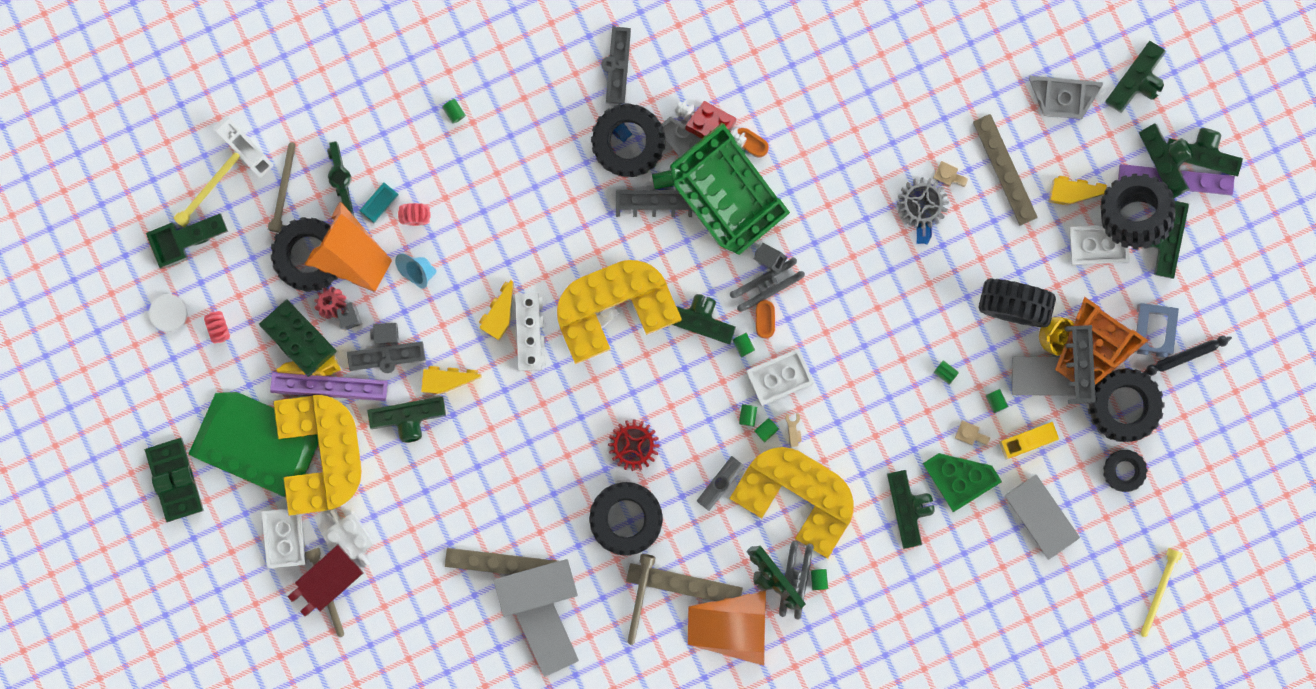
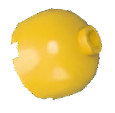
M1052 317L1050 325L1048 327H1041L1039 331V342L1042 348L1050 354L1061 355L1070 332L1065 331V327L1074 326V322L1063 317Z

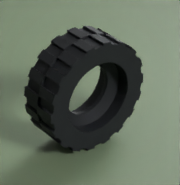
M1119 450L1111 454L1106 459L1105 466H1103V476L1106 479V483L1116 491L1131 492L1137 490L1144 484V480L1147 478L1148 469L1146 468V462L1143 460L1144 458L1132 450ZM1123 461L1130 462L1135 469L1134 476L1129 480H1121L1116 474L1117 465Z

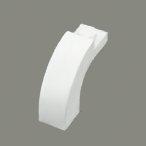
M228 115L213 127L259 178H262L275 166Z

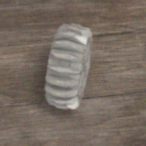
M921 177L919 184L915 178L913 179V186L909 182L906 183L908 190L903 187L901 188L905 195H898V198L903 200L897 202V206H903V208L898 210V213L905 212L901 219L905 220L908 217L907 225L914 221V228H917L919 223H921V229H925V223L928 224L929 228H932V221L936 225L940 223L937 217L944 219L945 216L941 212L948 211L943 205H948L949 201H943V198H946L948 195L947 193L940 194L944 188L940 187L937 189V181L932 186L930 185L931 178L927 180V183H924V177ZM924 188L920 197L909 196L912 191ZM929 191L935 194L938 205L929 199ZM925 196L927 205L920 212L921 207L918 201H921ZM907 202L916 207V216L910 212ZM925 210H936L933 216L921 218Z

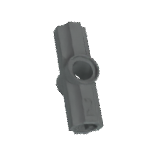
M731 456L696 502L710 511L744 468V465ZM723 478L726 481V486L723 489H718L715 486L716 479Z

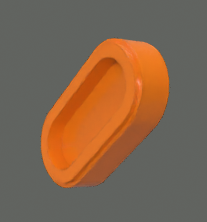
M748 128L738 129V134L745 133L744 137L747 138L742 149L757 158L764 157L768 153L769 145L765 139Z
M763 300L756 306V333L759 337L767 339L772 337L775 332V307L772 302Z

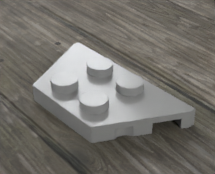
M1029 76L1030 84L1043 116L1082 119L1103 86V82Z

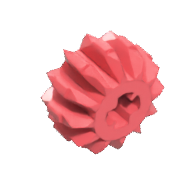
M422 203L403 204L399 206V222L407 226L428 224L431 218L430 207Z
M330 287L329 290L323 288V293L317 292L319 298L314 299V302L317 303L314 308L319 311L321 317L325 316V318L331 319L333 316L338 318V309L342 311L341 314H344L342 307H347L344 302L347 298L345 295H342L340 289L336 290L335 287Z
M213 311L204 316L211 342L214 344L222 343L230 338V333L221 311Z

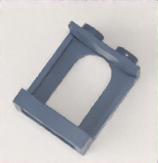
M1145 303L1138 304L1137 312L1139 313L1136 332L1144 338L1147 335L1149 314L1168 316L1164 344L1160 348H1152L1146 342L1137 350V354L1148 355L1149 352L1156 353L1157 357L1167 358L1168 355L1174 353L1179 308Z

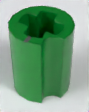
M452 99L442 106L452 124L459 122L466 116L456 99Z
M671 170L652 174L655 190L673 186Z
M747 332L732 339L741 358L755 351Z
M944 360L933 372L949 385L959 374L955 368Z
M1001 389L985 395L993 413L1009 407Z
M742 404L739 424L755 427L758 407Z
M768 417L754 432L765 443L779 428Z
M827 569L810 570L812 591L828 589Z

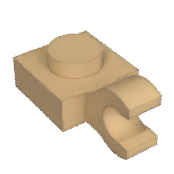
M943 161L940 162L933 177L934 180L949 187L952 182L962 187H965L968 182V178L957 174L958 168Z
M796 413V420L790 421L789 414H786L785 419L788 424L790 447L799 446L798 442H802L800 430L797 431L796 428L800 421V415Z
M963 420L955 436V439L973 445L974 441L988 445L990 437L978 433L980 427Z

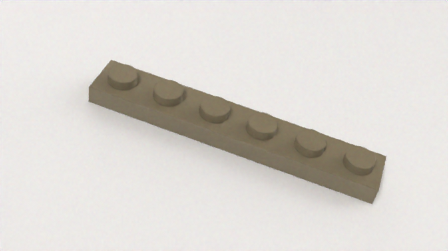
M988 114L973 121V125L1019 226L1037 219L1038 216L992 115Z
M447 548L445 567L511 575L554 563L557 560Z
M630 563L626 582L639 585L642 570L640 565ZM656 568L649 570L646 585L647 587L711 601L739 597L742 595L743 587Z

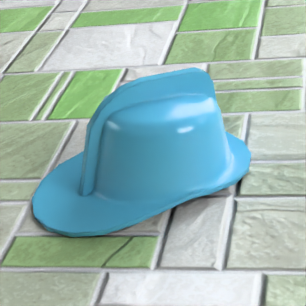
M399 253L395 258L396 267L401 275L421 289L427 287L428 281L437 272L425 257L412 258L407 254Z

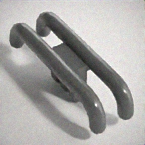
M792 257L786 261L778 274L770 270L742 287L731 291L730 297L733 299L755 287L760 292L759 295L739 304L737 310L743 312L801 280L805 276L804 271H799L780 283L775 278V276L797 264V259Z
M792 541L785 577L804 600L814 546L812 544L806 545L802 570L794 569L799 544L797 541ZM781 597L779 615L785 617L787 606ZM802 609L794 610V618L797 620L801 619Z

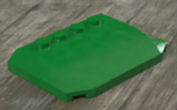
M721 123L670 165L673 186L716 243L740 255L789 215L790 211L781 199L775 195L736 143L735 138L725 124Z
M239 392L215 393L188 455L286 498L283 477L305 475L319 444L317 434L278 439L273 407Z

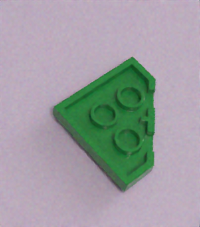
M941 453L922 463L952 512L957 511L1002 483L992 465Z

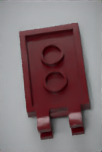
M338 544L295 582L298 588L287 597L293 602L301 595L309 604L300 612L306 617L315 608L319 612L322 611L363 575L364 572Z

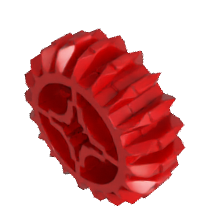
M633 419V425H629V421L626 420L625 424L627 427L623 428L620 423L618 424L621 429L619 432L613 429V432L617 434L616 437L609 436L611 440H614V443H608L609 447L614 446V450H610L609 454H616L612 458L613 461L619 458L620 461L617 463V466L620 467L622 463H625L624 470L628 469V465H632L631 471H635V465H638L641 471V464L644 463L646 467H649L647 460L655 461L651 455H658V452L653 451V449L659 448L660 445L654 444L653 441H657L659 438H652L651 435L655 434L656 431L652 430L649 433L647 431L650 428L649 424L645 428L642 427L644 421H640L639 426H637L636 419ZM636 429L645 434L635 439L630 436L628 430ZM623 434L627 440V445L619 452L618 440ZM628 437L634 440V442L635 440L640 441L642 439L637 445L640 454L637 451H633V449L625 452L630 446ZM649 439L650 449L648 454L644 456L640 447L643 442ZM629 452H634L640 460L632 462L624 459L623 456Z

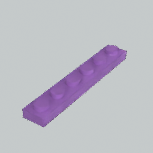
M1119 165L1118 181L1121 180L1122 176L1127 175V177H1130L1132 174L1137 173L1138 176L1143 174H1149L1150 178L1155 176L1159 178L1160 183L1163 182L1157 169L1154 167ZM1180 170L1190 192L1233 195L1235 176Z
M272 372L270 393L305 396L324 395L333 398L386 401L388 381L316 375L308 377L302 374Z

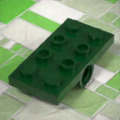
M288 299L258 324L287 357L308 377L337 352Z
M178 438L144 449L152 474V484L159 497L166 523L203 512V504L183 439Z

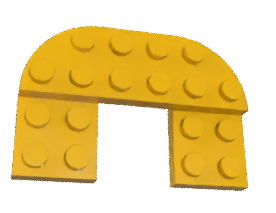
M624 260L578 278L568 285L559 299L557 318L575 365L611 350L596 313L631 299L646 335L682 321L667 282L655 267L638 260Z
M324 395L273 401L278 439L317 434L322 472L283 477L288 516L332 510L348 502L356 493L362 474L356 425L349 410L338 400Z
M777 447L764 451L748 466L729 499L762 519L782 486L813 504L814 508L795 539L804 545L812 544L814 551L828 559L844 531L849 526L853 516L854 501L849 486L838 474L798 450Z

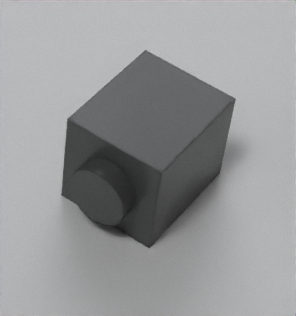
M762 242L761 246L755 251L753 259L760 265L778 274L788 257L781 251Z
M373 324V328L370 329L371 340H374L375 344L399 343L398 324Z

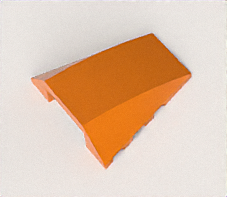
M339 202L331 216L334 221L321 245L312 250L304 265L318 268L319 271L328 272L337 278L351 281L352 284L375 292L392 259L343 203Z
M1084 297L1074 326L1092 325L1096 385L1148 342V340L1133 329H1128L1102 311L1101 307ZM1070 331L1066 344L1073 343L1072 331ZM1064 346L1055 370L1071 382H1075L1074 368L1066 367V363H1074L1073 348L1066 349Z
M766 590L689 606L688 645L764 666Z

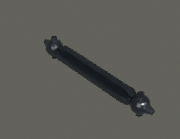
M1219 336L1217 340H1209L1160 360L1156 365H1148L1142 373L1154 376L1157 374V371L1164 372L1213 352L1219 346L1225 347L1232 337Z

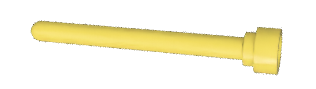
M233 153L190 205L173 217L179 225L186 227L189 224L190 215L240 157L238 153Z
M1171 548L1167 550L1166 559L1168 561L1140 633L1142 637L1148 636L1174 565L1182 558L1183 553Z

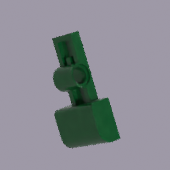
M219 213L180 230H177L175 223L171 222L147 232L146 235L159 268L165 269L188 260L186 248L203 244L211 238L229 231L222 214Z

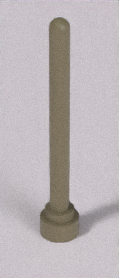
M294 142L288 144L274 218L268 223L267 230L280 233V228L284 226L282 225L281 217L296 147Z
M319 547L305 552L307 560L309 559L313 566L320 561V555L322 554ZM332 601L327 607L337 636L343 637L345 633L334 601Z
M650 554L640 555L639 562L641 563L642 570L627 640L630 645H633L636 640L649 570L655 564L656 557Z

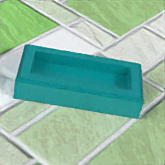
M383 182L359 211L375 223L399 194Z

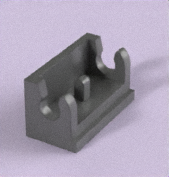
M352 302L346 304L349 312L341 314L342 311L340 309L337 310L341 323L339 326L344 331L363 324L358 309Z

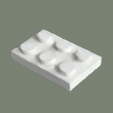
M1102 225L1069 227L1071 266L1130 262L1129 246L1125 248L1121 246L1120 242L1119 244L1113 242L1112 237L1107 236Z
M800 348L746 370L761 406L814 384Z
M287 509L261 511L267 569L306 565L301 514L288 516Z

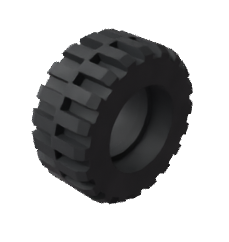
M631 103L618 104L611 109L608 108L602 116L598 117V122L592 129V152L595 154L598 163L605 170L622 177H638V175L648 173L661 160L666 146V136L661 122L648 109ZM628 122L639 125L646 136L644 150L638 156L630 159L618 156L611 146V135L615 128Z
M1135 173L1130 177H1127V175L1122 176L1120 181L1115 180L1111 183V187L1106 188L1104 191L1105 195L1101 199V221L1105 233L1108 237H1112L1113 242L1116 244L1120 242L1122 247L1128 248V246H1131L1133 249L1138 250L1139 247H1144V249L1150 248L1151 244L1156 246L1160 243V239L1165 240L1169 236L1168 232L1172 231L1175 222V199H1173V193L1168 189V185L1165 182L1160 183L1159 178L1155 176L1150 178L1149 174L1138 176ZM1133 202H1145L1156 210L1151 217L1142 221H1132L1120 214V211L1126 205Z
M302 217L300 220L294 219L289 221L290 224L282 226L280 233H276L274 244H271L272 254L270 259L273 262L272 267L282 281L297 290L311 292L329 287L334 280L338 279L335 275L328 272L324 273L319 271V269L309 273L299 271L291 261V250L294 244L304 237H314L322 242L331 226L324 221L312 217Z
M990 278L984 282L978 308L981 313L1000 320L1033 327H1048L1051 323L1056 297L1052 292L1036 286Z
M1124 368L1112 371L1095 385L1096 403H1089L1088 415L1090 414L1092 418L1090 421L1097 427V431L1100 434H1104L1110 440H1116V442L1141 440L1149 436L1159 426V420L1163 418L1164 413H1162V409L1165 408V402H1162L1163 393L1159 391L1157 382L1152 381L1151 376L1141 373L1140 370ZM1123 387L1136 390L1143 401L1141 416L1129 424L1116 421L1111 416L1108 408L1111 394Z
M620 482L605 488L595 498L590 509L589 523L595 540L604 549L613 554L630 556L648 549L656 541L662 528L663 514L660 503L650 490L636 483ZM624 500L635 502L644 513L642 529L630 537H622L615 534L608 524L610 509L616 503Z

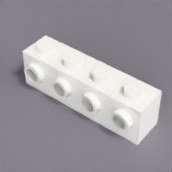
M539 293L515 294L518 371H542V366H546L545 355H542L541 347H545L544 335L541 336V328H544V317L540 316V309H543V297H539Z

